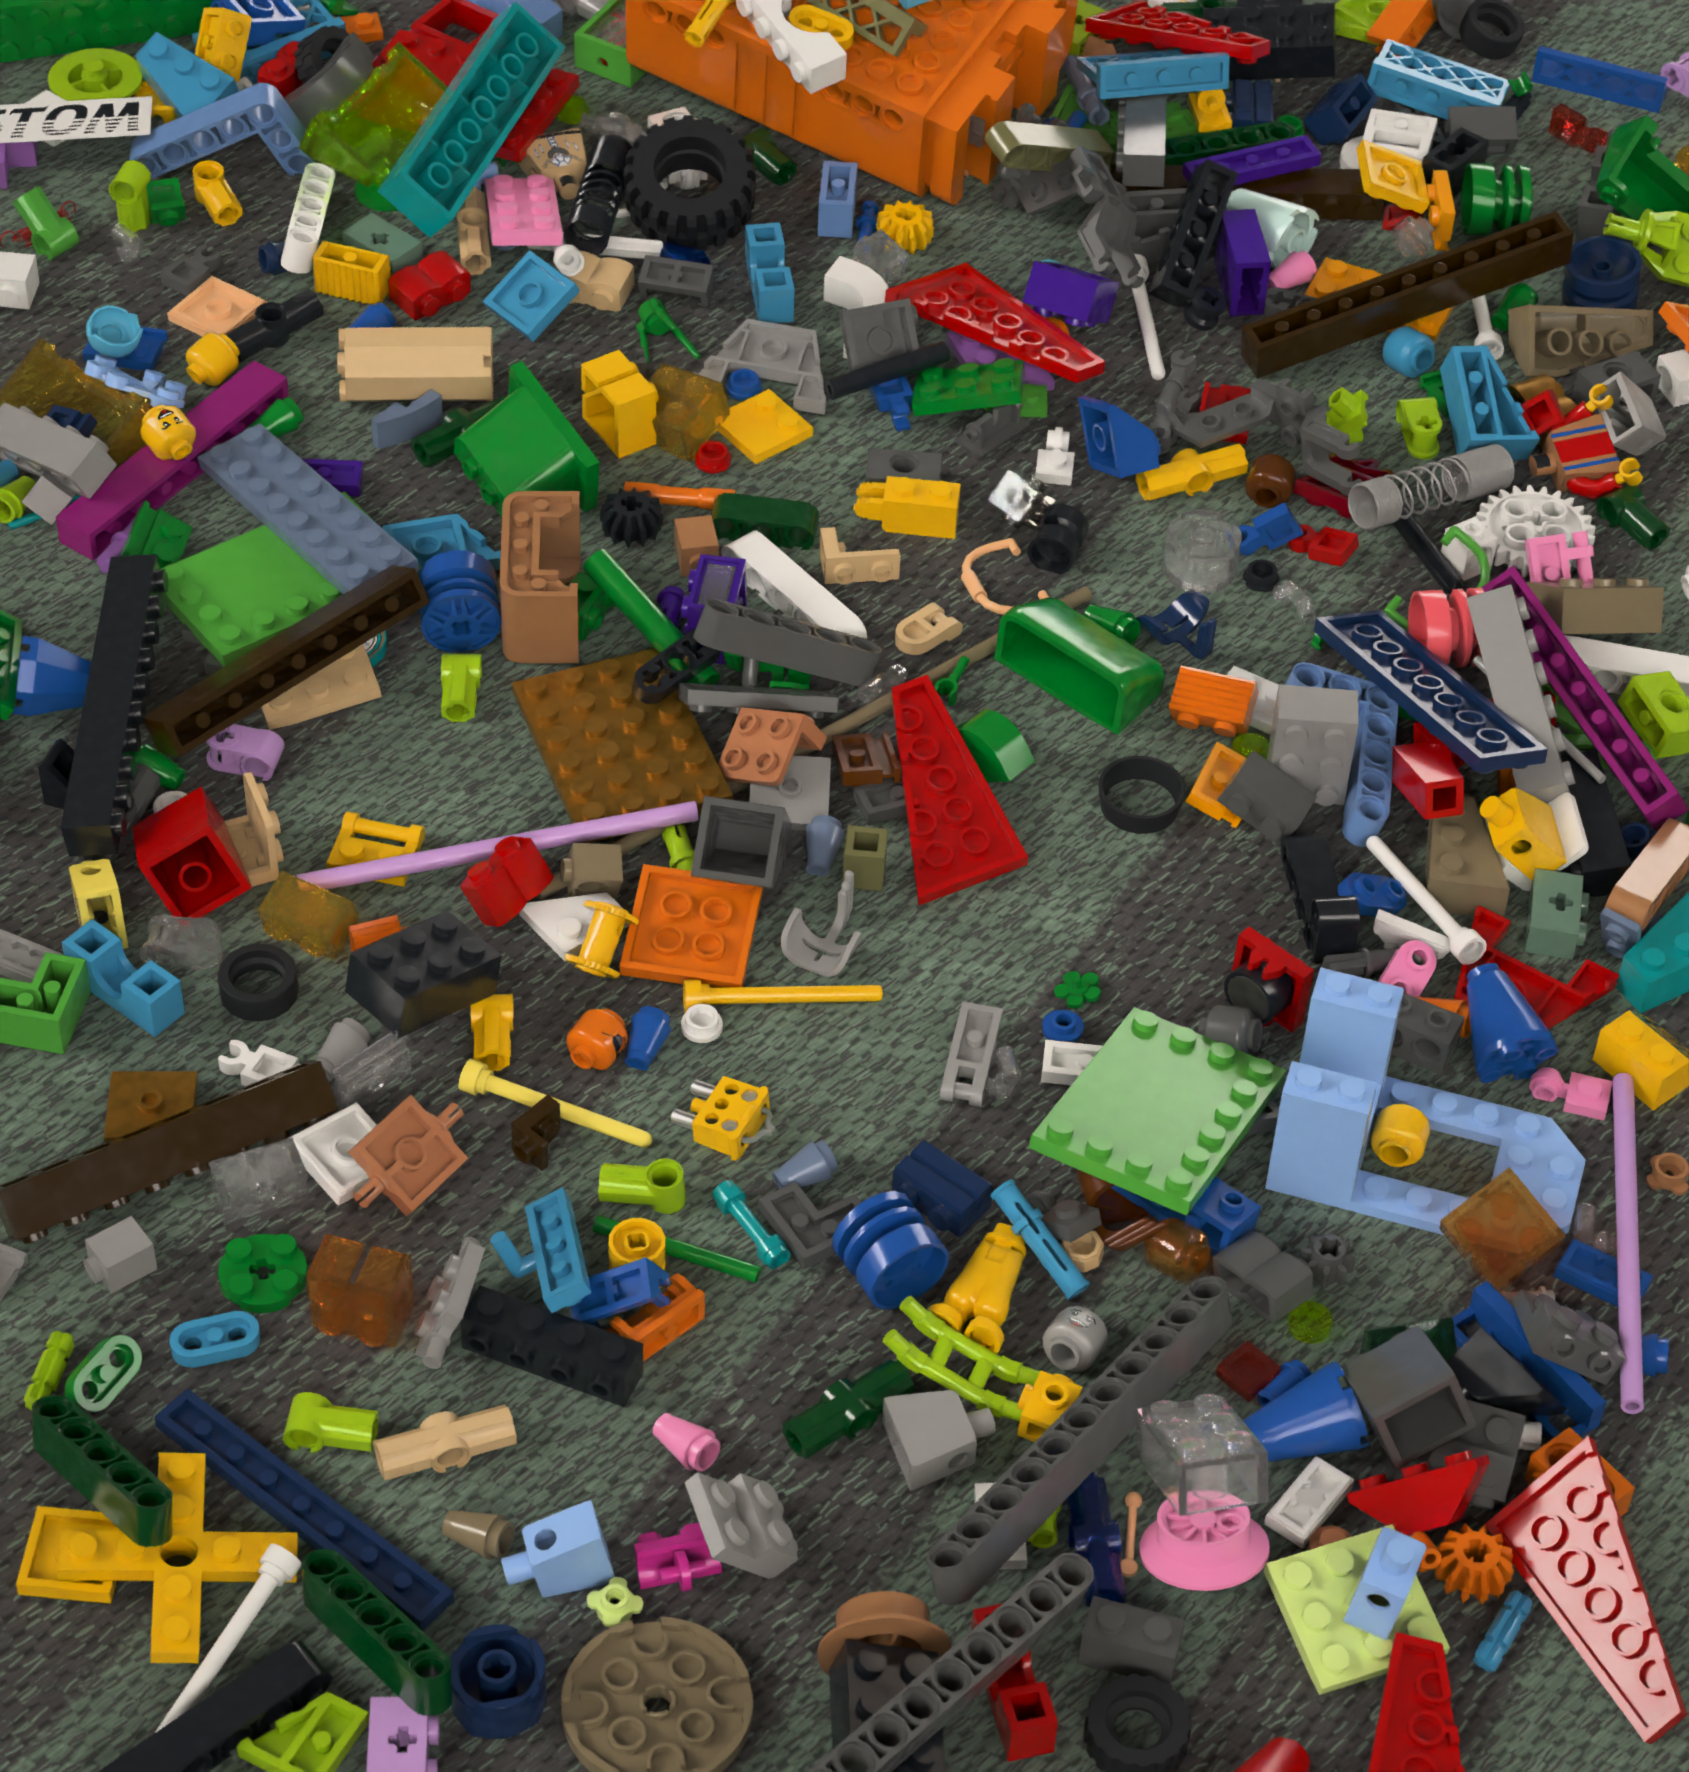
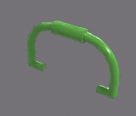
M1452 526L1440 542L1448 546L1456 537L1475 554L1481 567V579L1477 588L1483 587L1490 582V565L1486 553L1475 540L1460 528ZM1395 595L1385 607L1384 613L1404 630L1408 631V620L1396 611L1403 599Z

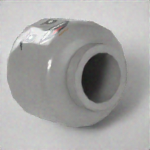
M1080 1306L1067 1307L1059 1312L1043 1335V1348L1049 1360L1056 1367L1072 1373L1082 1372L1091 1367L1108 1342V1332L1104 1322L1096 1313Z

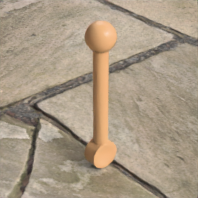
M1135 1491L1129 1492L1124 1499L1125 1505L1128 1507L1125 1559L1121 1561L1119 1571L1125 1577L1135 1576L1138 1571V1564L1134 1560L1137 1509L1142 1505V1497Z

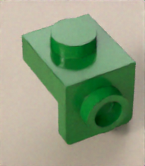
M178 177L150 181L146 188L151 224L159 223L161 226H173L178 224L180 220L186 219L185 201L182 199Z

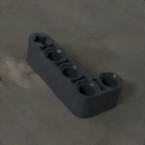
M1323 834L1282 837L1280 846L1281 860L1289 888L1295 891L1296 898H1293L1298 919H1303L1305 928H1301L1307 950H1312L1313 958H1310V961L1320 962L1323 961L1326 955L1355 952L1360 925L1358 901L1354 895H1338L1337 888L1339 882L1325 836Z

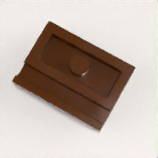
M888 732L882 733V738L873 739L871 733L832 736V751L843 786L857 787L867 784H882L883 778H893L894 783L900 782V766Z

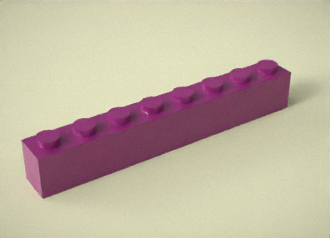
M252 361L185 414L196 430V438L192 444L193 449L189 455L181 460H175L174 458L161 460L154 455L147 445L140 448L136 454L108 475L90 499L81 496L55 516L59 542L92 561L95 560L111 544V537L116 532H122L131 522L144 501L149 502V507L156 511L204 472L200 468L198 456L242 433L278 398L283 400L289 397L287 377L256 361Z
M1512 566L1481 587L1484 592L1511 584L1516 598L1524 596L1530 619L1523 620L1525 629H1533L1539 651L1532 653L1534 662L1542 661L1548 684L1652 829L1657 832L1669 817L1676 819L1687 812L1688 808L1679 792L1517 569Z

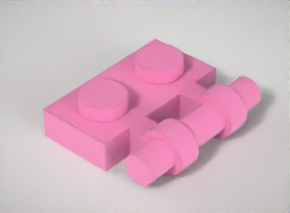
M1587 531L1572 533L1573 548H1567L1565 534L1526 539L1525 547L1530 582H1560V578H1571L1569 560L1576 559L1578 578L1583 579V583H1593L1594 576L1591 557L1594 556L1593 545H1589Z

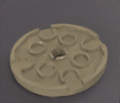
M661 1617V1622H645L634 1625L633 1620L626 1621L605 1630L593 1638L582 1648L570 1665L564 1679L561 1694V1714L564 1733L573 1753L590 1772H723L741 1752L750 1733L753 1719V1694L749 1682L750 1676L737 1652L723 1638L706 1627L672 1617ZM662 1697L670 1703L669 1711L666 1709L662 1712L650 1711L648 1713L644 1704L651 1698Z

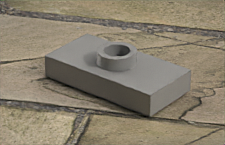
M0 929V975L13 980L32 983L45 952L63 955L60 952Z

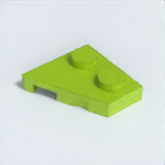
M326 1692L310 1701L303 1710L291 1712L275 1721V1729L254 1741H251L249 1737L242 1740L237 1746L238 1757L267 1772H335L369 1724V1712L330 1692Z

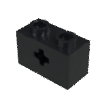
M1460 127L1423 157L1422 168L1426 184H1431L1434 170L1447 171L1452 197L1454 198L1462 191L1467 164H1485L1489 140Z

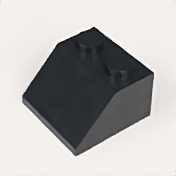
M1482 1327L1447 1362L1454 1372L1467 1400L1525 1416L1562 1415L1567 1410L1504 1345Z

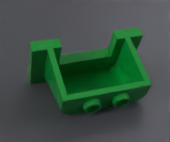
M520 361L509 366L508 396L454 440V454L461 462L464 474L469 480L476 482L485 503L488 506L493 505L501 517L504 499L509 494L518 491H580V508L583 512L597 507L600 462L524 362Z

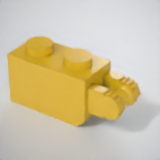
M887 476L886 483H869V481L860 483L856 490L858 498L853 510L859 518L882 521V529L885 532L955 539L961 483Z

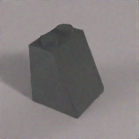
M704 796L691 877L772 889L786 865L792 831V823L785 808Z
M1419 1325L1406 1332L1396 1334L1389 1341L1367 1353L1357 1355L1350 1362L1341 1366L1345 1373L1343 1378L1347 1387L1352 1388L1360 1410L1396 1470L1477 1426L1454 1372Z

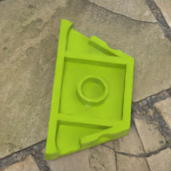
M1340 0L1335 3L1336 35L1374 44L1368 41L1366 34L1391 0Z

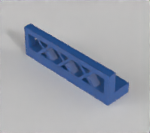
M1539 46L1537 50L1532 82L1659 113L1668 90V86H1666L1668 77Z
M1488 1281L1474 1288L1469 1308L1443 1322L1441 1329L1461 1348L1470 1338H1467L1459 1327L1474 1319L1486 1332L1504 1345L1567 1408L1563 1414L1568 1415L1577 1424L1571 1429L1580 1437L1600 1426L1606 1401L1579 1373L1532 1352L1514 1307ZM1549 1415L1527 1416L1531 1422H1541L1542 1433L1549 1440L1560 1434L1549 1422Z

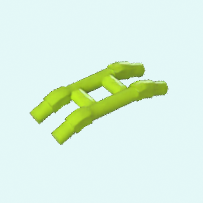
M906 1297L901 1302L899 1309L913 1321V1325L922 1334L932 1340L937 1339V1342L929 1356L912 1342L909 1343L895 1329H892L884 1336L883 1343L896 1354V1358L911 1371L917 1374L921 1373L945 1388L957 1392L959 1396L977 1405V1409L989 1408L995 1417H1006L1020 1422L1022 1410L1017 1409L1018 1403L1008 1400L1006 1396L996 1394L989 1389L984 1390L985 1384L992 1372L993 1375L1004 1381L1025 1385L1028 1383L1034 1386L1040 1371L1023 1366V1363L1011 1360L1004 1355L996 1354L944 1324V1320L935 1316L929 1309H925L914 1297ZM953 1349L976 1362L968 1380L945 1367Z

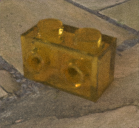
M281 871L257 910L263 929L270 937L278 941L290 940L299 944L302 950L314 957L324 955L333 960L337 958L349 938L348 926L359 922L353 901L284 871Z

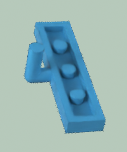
M562 1187L525 1206L533 1246L532 1253L521 1257L504 1231H499L490 1238L492 1246L513 1277L521 1278L535 1270L538 1271L543 1300L551 1313L564 1307L574 1306L585 1296L592 1293L572 1202Z

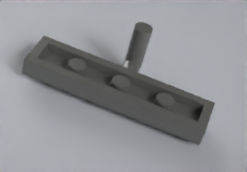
M744 657L741 686L679 683L678 699L689 705V710L696 712H712V707L717 706L727 707L726 711L738 714L741 707L788 712V710L802 711L801 714L811 718H824L825 712L838 713L839 697L830 691L757 687L759 661Z

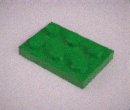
M1010 358L996 360L992 364L978 365L971 362L964 363L958 368L942 369L941 367H931L923 372H918L912 399L914 416L1021 404L1025 379L1023 360L1014 361Z

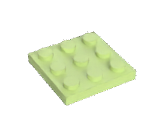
M1393 1524L1385 1526L1395 1530ZM1382 1527L1266 1563L1264 1567L1265 1577L1319 1695L1387 1674L1396 1632L1443 1643L1445 1655L1450 1650V1646L1417 1575L1387 1641L1343 1622L1366 1562ZM1371 1594L1369 1597L1372 1603L1385 1607L1384 1604L1387 1599L1383 1596Z

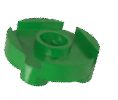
M257 1234L246 1238H235L226 1245V1253L221 1258L218 1266V1278L222 1294L228 1301L230 1299L233 1303L238 1304L240 1309L251 1313H270L283 1309L290 1304V1300L296 1297L299 1292L300 1294L302 1293L308 1280L305 1255L297 1247L296 1240L288 1234ZM260 1267H267L269 1270L275 1271L274 1274L268 1273V1279L264 1280L259 1279L258 1275L252 1272L254 1270L257 1271Z

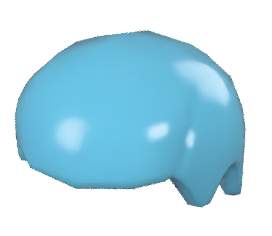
M111 305L94 310L86 323V335L92 348L101 355L112 358L129 355L138 346L143 332L136 314L128 313L121 307Z

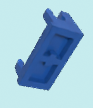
M645 1257L590 1276L588 1279L592 1293L585 1296L576 1305L571 1306V1316L573 1319L600 1328L598 1320L650 1302L659 1308L670 1305V1299L664 1296L660 1290V1287L670 1285L669 1274Z

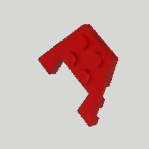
M1478 905L1471 929L1476 930L1486 941V951L1478 961L1469 965L1462 964L1454 999L1466 1000L1468 1005V973L1480 965L1495 963L1498 964L1500 970L1506 972L1540 1019L1550 1029L1614 990L1620 975L1586 959L1569 983L1564 984L1496 950L1495 948L1508 933L1511 921Z

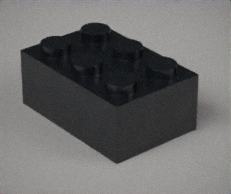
M446 910L350 952L345 992L393 1034L401 1038L496 993L502 955L451 912Z

